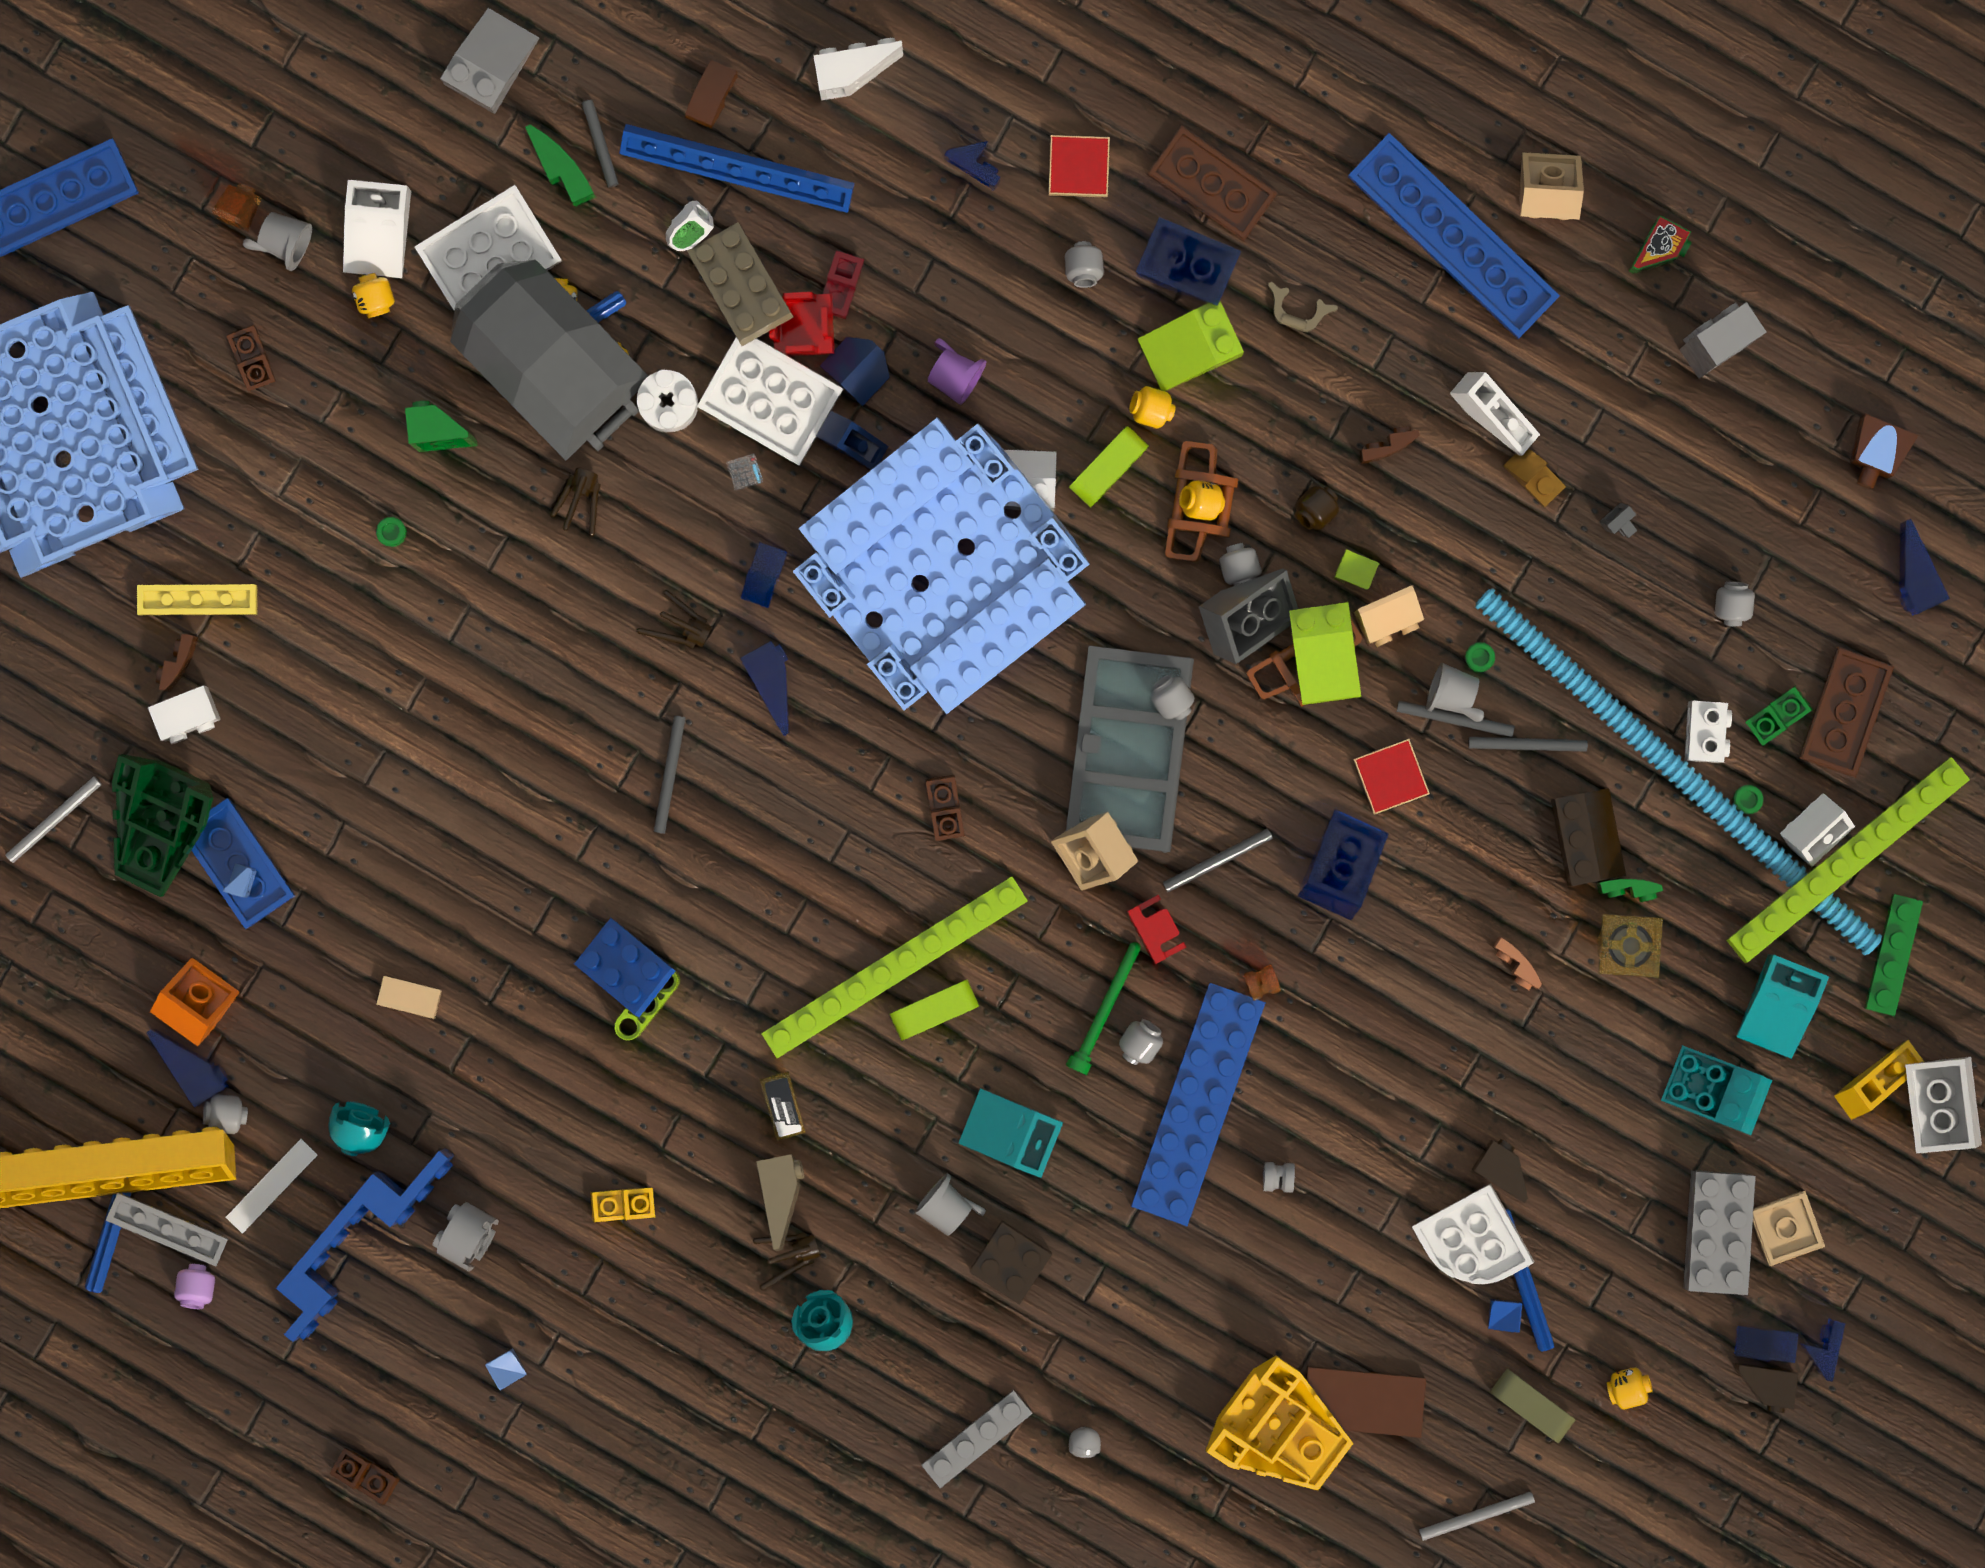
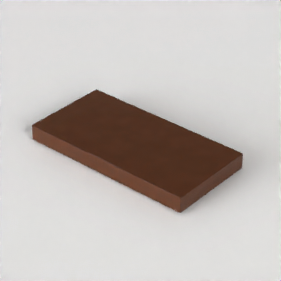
M1182 125L1147 173L1149 177L1242 242L1246 240L1278 194Z
M1837 647L1798 759L1856 778L1894 666Z
M1307 1366V1382L1344 1431L1421 1438L1426 1377Z

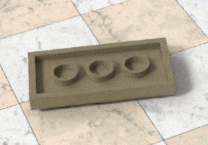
M738 222L687 251L741 346L793 318L788 306Z

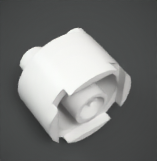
M671 370L655 372L642 382L638 390L637 406L646 423L657 431L675 432L682 430L694 420L697 414L698 398L691 382L678 372ZM673 395L674 405L672 407L666 405L663 408L662 397L668 398Z

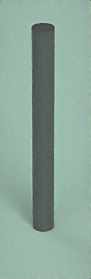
M1400 700L1396 712L1509 737L1513 736L1515 727L1514 725L1487 719L1475 722L1464 714L1436 708L1430 712L1426 710V706Z
M674 715L653 832L665 834L686 717Z
M1469 737L1468 748L1587 752L1588 741Z
M1267 828L1162 883L1169 893L1273 839Z

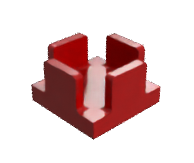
M813 292L783 293L782 298L792 313L793 318L769 331V338L774 341V348L787 356L834 354L832 294H814Z
M1159 895L1126 911L1154 964L1186 948L1184 942L1164 952L1160 947L1161 944L1179 935V930L1167 909H1161L1146 918L1143 916V909L1161 900Z

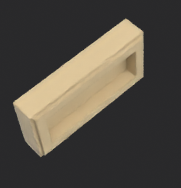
M383 976L376 1005L435 1019L442 990Z

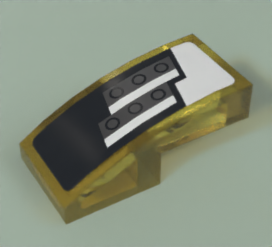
M789 1071L760 1079L777 1141L806 1133Z

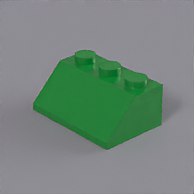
M430 401L412 402V407L405 408L408 443L418 452L478 446L477 440L467 430L436 405L430 404Z

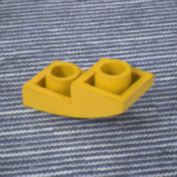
M652 1187L590 1192L593 1222L655 1217Z

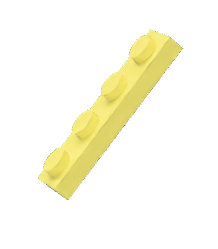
M137 585V615H257V585Z

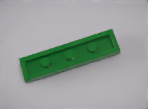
M1892 894L1864 1009L1895 1016L1923 901Z

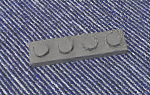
M120 1192L117 1193L106 1218V1221L213 1266H217L228 1241V1238Z
M1012 1390L922 1463V1467L938 1487L942 1488L1033 1413L1016 1391Z

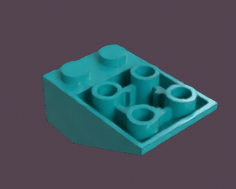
M1768 954L1736 1037L1792 1059L1820 1002L1829 976L1779 956Z
M1682 1045L1661 1101L1751 1136L1773 1080Z
M980 1088L958 1144L1041 1178L1063 1121Z

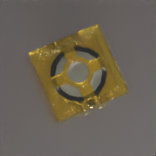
M1602 914L1601 931L1598 936L1599 947L1597 949L1599 957L1598 974L1659 978L1663 918Z

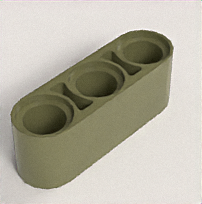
M1508 1368L1490 1390L1492 1395L1558 1444L1576 1421V1419Z

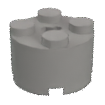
M465 1202L461 1206L455 1204L447 1217V1220L450 1222L445 1231L441 1230L437 1234L433 1246L437 1248L438 1255L470 1272L474 1268L470 1264L474 1258L480 1261L487 1251L496 1233L495 1230L491 1229L492 1224L498 1225L499 1220Z

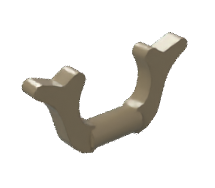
M1273 282L1268 283V289L1274 298L1273 315L1280 324L1302 332H1309L1315 329L1324 316L1336 312L1338 309L1337 305H1325L1319 299L1316 302V313L1312 319L1304 320L1287 314L1282 309V301L1288 295L1289 288L1280 289Z

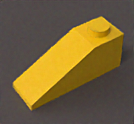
M1907 1040L1854 1078L1834 1097L1851 1120L1872 1111L1907 1080L1906 1064L1924 1061L1910 1041Z

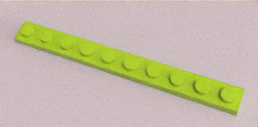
M1952 757L1945 760L1726 941L1742 961L1748 963L1970 780Z
M1013 876L761 1033L776 1058L781 1057L1028 902Z

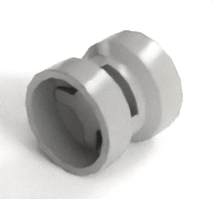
M1264 1162L1263 1191L1273 1192L1275 1189H1282L1284 1192L1293 1193L1295 1164L1284 1163L1281 1166L1275 1165L1274 1162Z

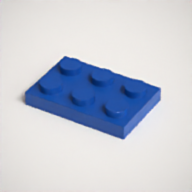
M612 918L608 920L574 963L575 966L637 1017L642 1015L676 971Z

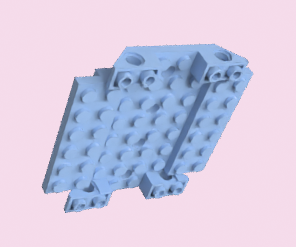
M89 292L59 299L0 324V553L9 550L20 578L75 556L76 551L126 530L132 532L184 510L185 508L175 484L170 481L199 469L131 306L127 305L103 315L95 293ZM16 342H22L25 346V353L20 358H13L10 354V348ZM38 397H45L48 400V408L42 413H36L33 409V402ZM62 451H67L71 455V462L67 467L60 468L56 464V456ZM83 506H91L94 510V516L89 522H82L79 519V510Z
M937 417L798 528L818 554H813L793 570V573L829 618L834 616L870 661L867 664L903 710H906L928 690L944 712L948 714L1086 605V602L1070 584L1069 580L1090 565V563L1062 522L1000 444L979 423L956 440ZM1013 501L1020 505L1021 514L1019 517L1010 518L1005 514L1004 508L1008 502ZM968 538L974 542L975 550L972 554L965 555L960 552L958 544L961 539ZM916 575H923L928 579L929 586L925 591H918L913 587L912 580ZM876 611L881 614L883 623L880 627L874 628L867 623L866 618L869 612Z

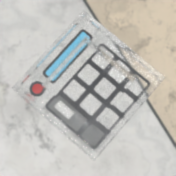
M755 453L726 462L735 491L763 483Z

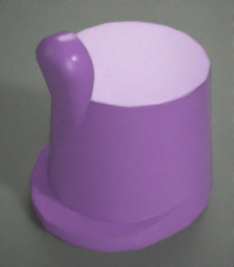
M938 338L934 344L944 352L933 366L928 382L956 403L962 405L979 381L985 369L986 361L980 359L974 362L957 354L944 340Z

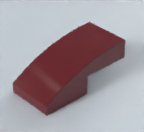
M837 250L827 276L823 294H832L833 316L846 319L864 259Z

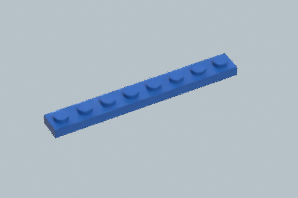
M628 124L625 125L620 148L621 155L846 213L849 211L855 184L853 182Z

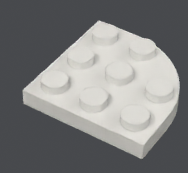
M1491 1183L1412 1226L1429 1258L1441 1271L1452 1278L1472 1284H1488L1503 1280L1535 1262Z

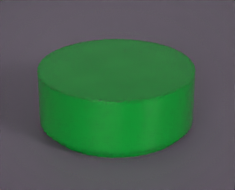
M387 517L378 523L376 535L378 540L385 546L396 547L404 542L407 530L404 523L398 518Z
M1475 643L1465 652V663L1474 672L1487 671L1494 664V650L1486 643Z
M1743 785L1734 792L1732 802L1737 806V811L1742 810L1746 815L1754 814L1763 805V794L1756 786Z

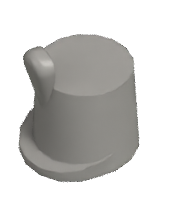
M271 212L261 226L257 243L246 238L243 241V246L250 250L268 252L285 261L286 269L293 271L299 265L307 250L312 235V225Z
M1441 663L1435 672L1429 689L1426 710L1432 712L1434 708L1464 714L1475 722L1482 721L1484 712L1480 709L1472 708L1479 688V679Z
M948 1173L933 1186L915 1210V1214L947 1236L958 1228L971 1209L982 1217L986 1212L983 1207L964 1198L949 1183L951 1175Z

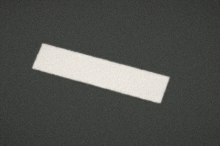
M300 1139L225 1218L243 1234L316 1158L317 1154Z

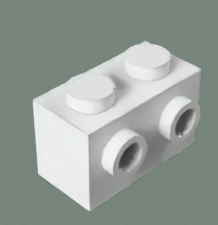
M207 686L198 687L148 707L160 740L170 741L171 744L187 739L186 733L196 729L198 733L215 728L214 722L221 720Z
M1688 702L1684 761L1723 763L1724 758L1729 757L1730 739H1726V727H1731L1732 710H1727L1728 703Z
M1822 793L1794 821L1790 822L1780 834L1790 849L1813 867L1855 826L1846 812Z

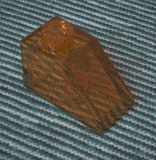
M239 183L237 187L228 185L214 206L212 214L223 223L249 232L261 199L254 194L255 189L242 183Z

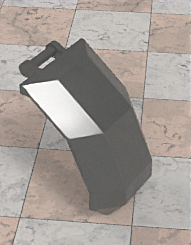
M526 260L497 264L455 305L450 342L565 461L586 441L599 451L604 446L602 443L631 415L635 416L639 412L638 407L630 398L638 392L642 382L648 375L538 261ZM623 405V407L594 435L593 433Z

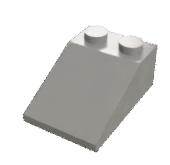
M488 8L456 51L440 79L445 86L495 114L540 38Z

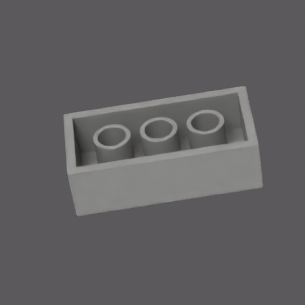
M1735 302L1715 318L1708 320L1691 332V334L1683 339L1685 345L1679 350L1699 379L1764 335L1766 330L1747 302L1740 307Z
M1691 1170L1683 1285L1685 1290L1748 1295L1756 1176L1743 1173Z

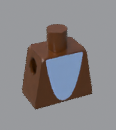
M1868 414L1861 416L1850 459L1851 464L1862 468L1856 483L1862 487L1873 489L1879 475L1885 478L1893 477L1918 435Z

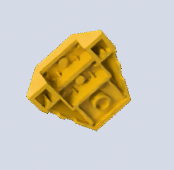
M1274 1356L1250 1372L1218 1415L1206 1447V1452L1230 1468L1244 1469L1256 1472L1260 1476L1266 1477L1267 1475L1282 1479L1283 1482L1319 1490L1353 1445V1442L1301 1372L1278 1356Z

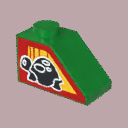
M1660 215L1650 229L1629 272L1635 274L1674 262L1679 255L1684 257L1692 243L1688 240L1691 231Z

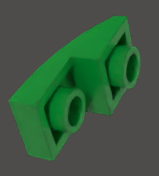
M1795 685L1749 718L1745 723L1763 746L1811 712L1813 708Z
M1616 879L1597 882L1599 894L1607 893L1608 898L1626 894L1624 888H1628L1631 898L1639 897L1640 902L1656 899V893L1663 891L1662 885L1645 880Z

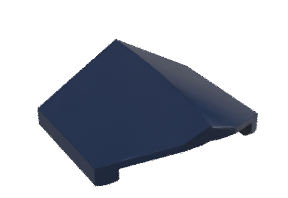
M846 337L834 350V354H830L820 365L862 407L890 378L884 351L869 339Z

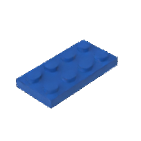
M230 798L210 810L207 825L191 851L243 927L248 929L296 895ZM235 864L251 867L257 871L250 895L247 898L223 892V889L229 885Z

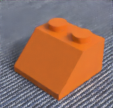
M191 958L160 991L150 1013L198 1047L218 1024L238 996L239 991L197 960Z

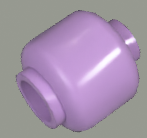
M189 1264L188 1269L178 1272L174 1297L180 1302L181 1307L203 1309L204 1305L212 1301L215 1276L206 1271V1266Z

